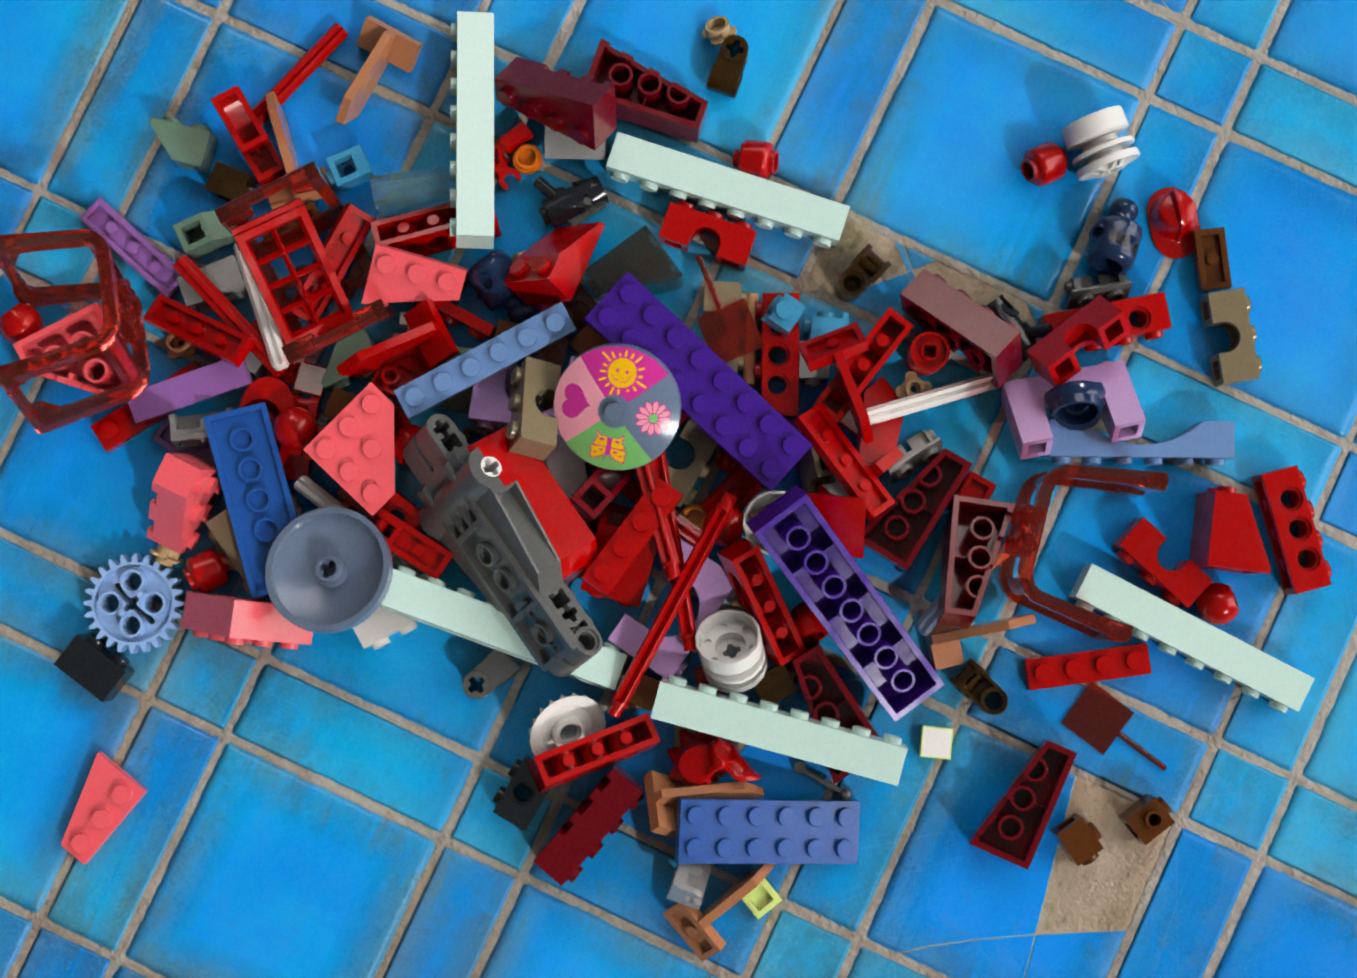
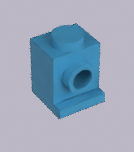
M360 144L326 158L329 168L325 172L332 187L337 185L342 192L369 180H376L366 153ZM347 169H355L354 173L345 175Z
M785 293L783 297L778 295L767 308L761 321L787 338L807 306L788 293Z
M817 312V316L805 317L803 336H808L809 340L847 326L849 313L843 312L840 318H835V313Z

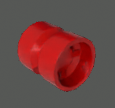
M933 331L923 332L917 335L906 348L904 354L905 364L910 371L916 372L918 376H931L939 371L948 361L950 355L949 344L939 333Z

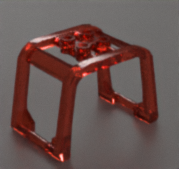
M312 161L214 210L220 223L231 233L230 229L247 222L255 215L250 206L289 187L295 195L316 190L329 207V209L311 217V221L319 235L333 227L344 205L316 163ZM300 223L278 233L284 247L306 238ZM273 236L262 242H259L257 238L249 241L257 260L279 250ZM362 243L354 257L357 259L363 274L351 280L343 278L340 282L348 300L355 297L356 290L366 286L372 259L364 243ZM271 262L261 266L268 284L280 280ZM300 265L297 268H295V270L297 272L308 266ZM294 281L272 291L280 309L288 306L290 299L286 291L296 287ZM333 296L331 297L323 313H325L328 310L329 305L336 302ZM382 299L376 300L352 312L354 319L317 337L309 333L281 348L290 364L304 363L315 357L314 352L320 351V349L359 330H363L377 321L387 322L397 317L394 304L386 303ZM291 312L284 315L292 333L303 328L299 320L300 317Z
M88 229L0 235V269L12 284L13 294L20 303L36 308L68 302L100 299L102 301L103 325L93 336L36 356L0 365V386L38 434H44L139 396L150 381L151 371L143 309L140 299L131 288L128 278L124 279L115 264L106 240L97 232ZM89 247L97 259L99 282L33 287L26 284V281L14 265L19 254ZM126 344H130V346H131V348H132L133 355H132L131 352L129 351V349H128V347L126 346ZM103 352L124 384L63 406L44 401L30 403L19 387L24 385L26 380Z
M1064 465L1052 469L1050 472H1042L1029 477L1021 485L1016 496V504L1010 517V525L1003 545L1004 554L998 573V582L1002 592L1010 601L1093 639L1128 642L1134 626L1092 613L1041 591L1035 585L1033 579L1034 565L1055 486L1091 489L1130 497L1144 496L1145 491L1153 493L1165 492L1169 481L1168 475L1164 472ZM1037 489L1034 504L1031 505V497L1034 491ZM1018 557L1020 558L1018 577L1013 578V570L1016 558Z

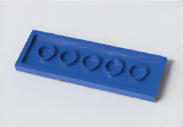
M262 402L203 417L252 600L268 595L265 583V565L270 548L279 533L291 521L297 518L266 403Z
M678 798L675 862L678 864H858L860 801Z

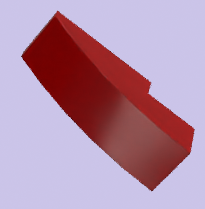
M238 85L210 99L261 188L266 186L268 182L275 181L287 174L282 160Z

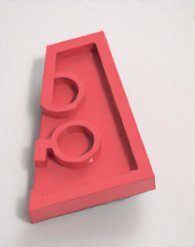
M377 243L361 304L422 302L425 299L433 301L459 300L468 268Z
M102 751L97 752L60 845L83 865L87 864L148 790Z

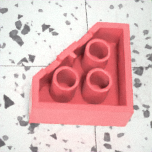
M98 302L13 344L26 372L118 402L127 400L125 394L147 387L109 308Z
M372 382L303 449L371 516L395 494L394 404Z
M166 453L152 481L151 490L156 492L157 496L156 499L153 498L150 501L148 518L154 520L153 526L150 525L147 529L146 538L179 554L189 553L190 550H194L199 544L201 527L204 522H208L215 510L213 503L217 495H221L223 491L215 463L197 454Z
M186 592L181 628L193 630L192 636L224 641V643L244 645V643H249L261 647H271L272 642H280V648L298 650L299 644L311 645L313 632L306 631L289 622L277 611L272 602L212 593Z

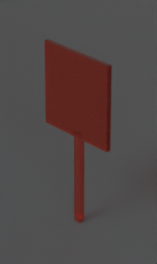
M698 254L696 256L697 262L717 307V310L696 318L707 346L725 363L765 347L745 298L723 307L704 260Z
M1090 682L1061 724L1103 755L1115 738L1119 737L1160 769H1167L1164 763L1121 732L1134 712L1097 684Z

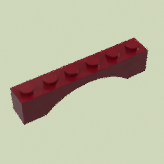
M682 413L679 426L687 419ZM597 467L568 499L582 519L588 524L615 498L636 471L635 469L620 471Z

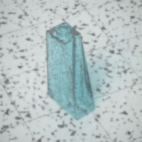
M450 167L369 176L375 208L384 219L450 202V189H456V180H450Z

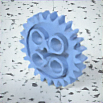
M133 553L131 560L128 555H120V564L115 559L108 560L110 569L99 567L98 570L102 577L90 578L92 583L96 585L95 588L85 589L86 593L92 595V600L84 601L83 605L91 606L92 611L87 612L84 617L94 618L95 620L88 628L100 629L96 636L97 640L108 637L106 647H113L118 643V652H125L128 646L130 654L138 653L139 648L143 652H150L151 644L155 648L162 647L161 637L165 640H171L173 637L169 630H180L181 628L175 620L176 618H183V613L178 610L179 607L185 605V601H180L179 596L186 593V590L176 588V585L182 579H171L170 576L175 569L168 567L162 570L164 565L158 562L153 564L152 555H146L143 561L141 554ZM136 573L141 577L142 581L137 590L131 586V578ZM117 583H120L125 593L119 591L116 587ZM113 595L119 601L118 608L114 612L109 608L108 604L109 599ZM157 595L163 601L162 608L158 612L152 607V600ZM131 598L139 599L136 604L140 609L132 608L135 603ZM146 614L150 615L155 620L153 624L150 623V620ZM134 617L140 622V629L137 633H133L129 626L130 621Z

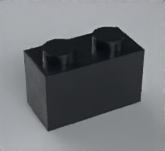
M77 634L55 661L54 665L101 702L113 700L135 670L129 666L130 661L124 655L118 652L112 653L105 648L106 642L103 639L97 640L96 634Z

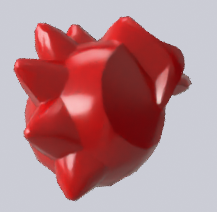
M680 729L679 740L681 746L667 750V754L674 764L668 776L669 779L683 782L688 787L711 784L712 780L714 782L719 780L718 775L722 777L726 773H729L737 781H756L761 778L760 773L755 772L742 757L736 745L732 744L728 739L696 731L695 735L684 729Z

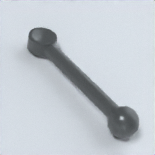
M802 761L794 763L796 773L808 775L838 793L842 800L850 799L851 791L849 789H842L806 768L805 763Z

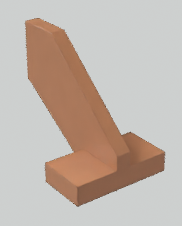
M371 15L366 17L356 45L370 52V55L345 93L335 121L344 125L359 117L388 63L407 73L412 72L423 43Z
M275 91L265 93L268 113L287 173L286 178L267 183L269 204L272 210L299 197L304 204L332 196L325 167L301 173L287 118Z
M928 608L918 610L920 618ZM1034 614L1018 615L970 625L969 628H956L955 626L937 624L928 636H924L931 666L934 670H940L965 664L959 639L1035 624Z
M653 770L643 775L651 832L671 838H676L678 798L760 799L764 796L763 787L745 781L676 788L675 781L670 780L669 775Z
M759 864L702 912L674 902L662 914L703 962L720 952L727 944L711 923L756 888L775 865Z

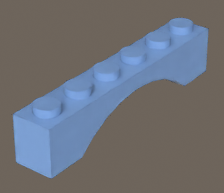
M560 302L394 390V393L408 419L412 420L480 381L519 362L526 356H531L576 333L577 329L563 303Z
M1048 419L1054 439L1051 454L1043 456V459H1052V464H1071V459H1083V464L1097 465L1102 464L1101 459H1113V465H1131L1132 460H1144V465H1163V460H1174V465L1190 466L1194 465V460H1205V466H1224V461L1235 458V421H1202L1192 425L1184 433L1169 441L1140 445L1120 441L1111 443L1110 438L1091 428L1084 431L1069 430L1061 426L1055 419Z

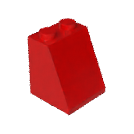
M1230 486L1208 488L1207 492L1197 494L1189 560L1203 569L1248 575L1270 574L1269 560L1247 494L1236 493L1237 488Z
M612 502L607 505L595 535L598 555L632 511L631 508ZM654 537L608 598L616 600L622 606L640 607L657 554ZM582 581L580 590L587 591L593 597H606L587 582Z

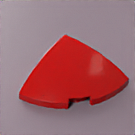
M805 492L851 556L863 558L866 497Z

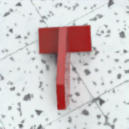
M425 299L403 315L410 328L409 331L356 352L338 365L336 369L340 376H363L419 349L430 369H435L459 354V351L433 300Z
M857 322L799 343L800 353L810 372L830 364L833 365L856 428L865 444L873 442L874 439L867 411L846 362V358L869 350L867 340Z
M883 377L861 394L865 409L900 399ZM903 416L870 425L874 439L873 442L865 444L858 431L856 450L876 477H879L904 456L897 448Z

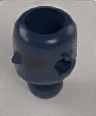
M1118 198L1113 201L1109 207L1110 216L1099 219L1089 232L1090 239L1086 250L1087 262L1096 271L1107 275H1120L1132 268L1142 239V228L1134 221L1138 216V206L1134 201L1126 198Z
M495 250L485 255L470 268L467 274L468 282L476 292L477 299H481L490 311H498L504 307L508 312L509 320L520 324L536 312L535 305L525 304L504 284L509 274L510 266L514 261L506 252Z

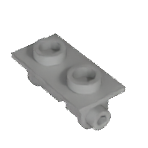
M924 429L906 440L907 445L911 449L909 452H906L901 444L897 446L904 456L887 469L891 483L898 479L908 478L916 468L924 463L929 464L943 451L942 440L940 437L937 438L932 429L928 431Z

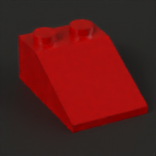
M602 222L556 227L515 258L504 284L527 305L572 301L605 225Z

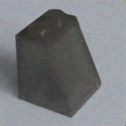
M646 225L585 269L588 277L585 280L587 288L597 301L601 298L603 299L627 272L633 275L653 295L675 291L683 286V274Z

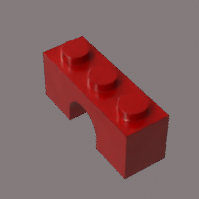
M678 201L677 204L670 202L658 235L659 243L687 252L690 242L695 236L710 234L719 244L716 262L744 271L756 239L757 231L752 230L753 226L749 223L739 220L732 223L723 220L724 216L717 212L708 210L705 214L695 210V206L688 202Z
M1099 295L1026 352L1035 372L1055 387L1058 384L1065 383L1081 371L1075 356L1077 350L1087 345H1098L1107 351L1128 335L1130 329L1123 311Z
M1145 517L1135 519L1112 544L1117 550L1115 555L1127 566L1132 564L1140 571L1138 576L1150 587L1155 585L1162 591L1161 597L1164 601L1179 608H1189L1213 580L1191 560H1181L1170 571L1164 569L1158 562L1157 552L1167 538Z

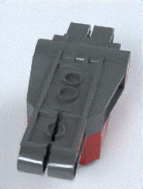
M444 414L432 415L403 449V458L423 487L417 494L424 503L419 511V522L423 530L430 537L439 540L445 549L454 554L452 558L495 609L505 615L543 672L549 670L557 677L570 675L595 656L603 645L602 637L594 626L593 620L585 613L576 600L573 591L566 585L598 556L596 537L542 460L509 452V439L506 438L507 426L469 445L465 435L459 431L449 417Z

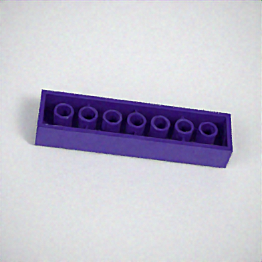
M629 272L616 283L582 320L606 344L624 343L647 350L659 358L676 380L681 396V413L763 490L772 491L812 447L813 444Z
M795 485L746 522L755 537L894 722L945 685L811 499L798 485Z

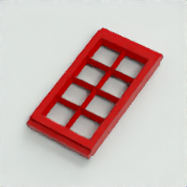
M300 197L230 229L290 354L357 322L350 303ZM298 219L306 238L284 247L276 229ZM271 232L279 250L257 260L249 241ZM309 244L317 262L296 272L288 253ZM282 257L290 275L268 284L261 266ZM321 268L328 287L307 296L299 278ZM294 281L302 299L280 309L272 291ZM332 293L340 310L319 320L311 302ZM305 305L313 323L292 333L284 315Z

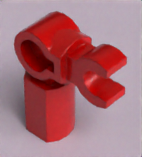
M522 120L497 138L499 142L494 144V174H498L499 184L506 192L510 190L505 183L507 176L513 175L518 182L522 179L516 169L507 166L509 161L504 155L507 153L511 155L520 146L534 137Z

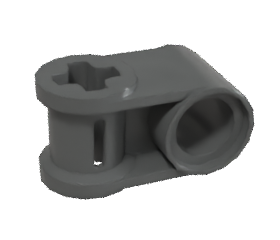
M493 650L478 666L465 676L462 683L463 691L468 697L473 699L485 698L497 687L513 677L522 667L513 656ZM473 678L478 680L484 679L485 682L482 684L484 691L482 693L479 690H471L474 685L471 681Z

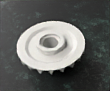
M572 693L568 697L561 695L557 701L549 700V706L545 709L540 708L539 716L532 718L533 726L528 729L530 734L528 743L532 753L536 756L604 730L606 726L604 712L594 699H590L585 694L578 696Z

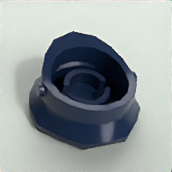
M1079 380L1058 384L1047 391L1044 398L1047 405L1051 408L1049 409L1050 416H1053L1061 426L1069 430L1084 431L1095 426L1100 420L1102 407L1105 406L1104 397L1106 391L1101 382Z

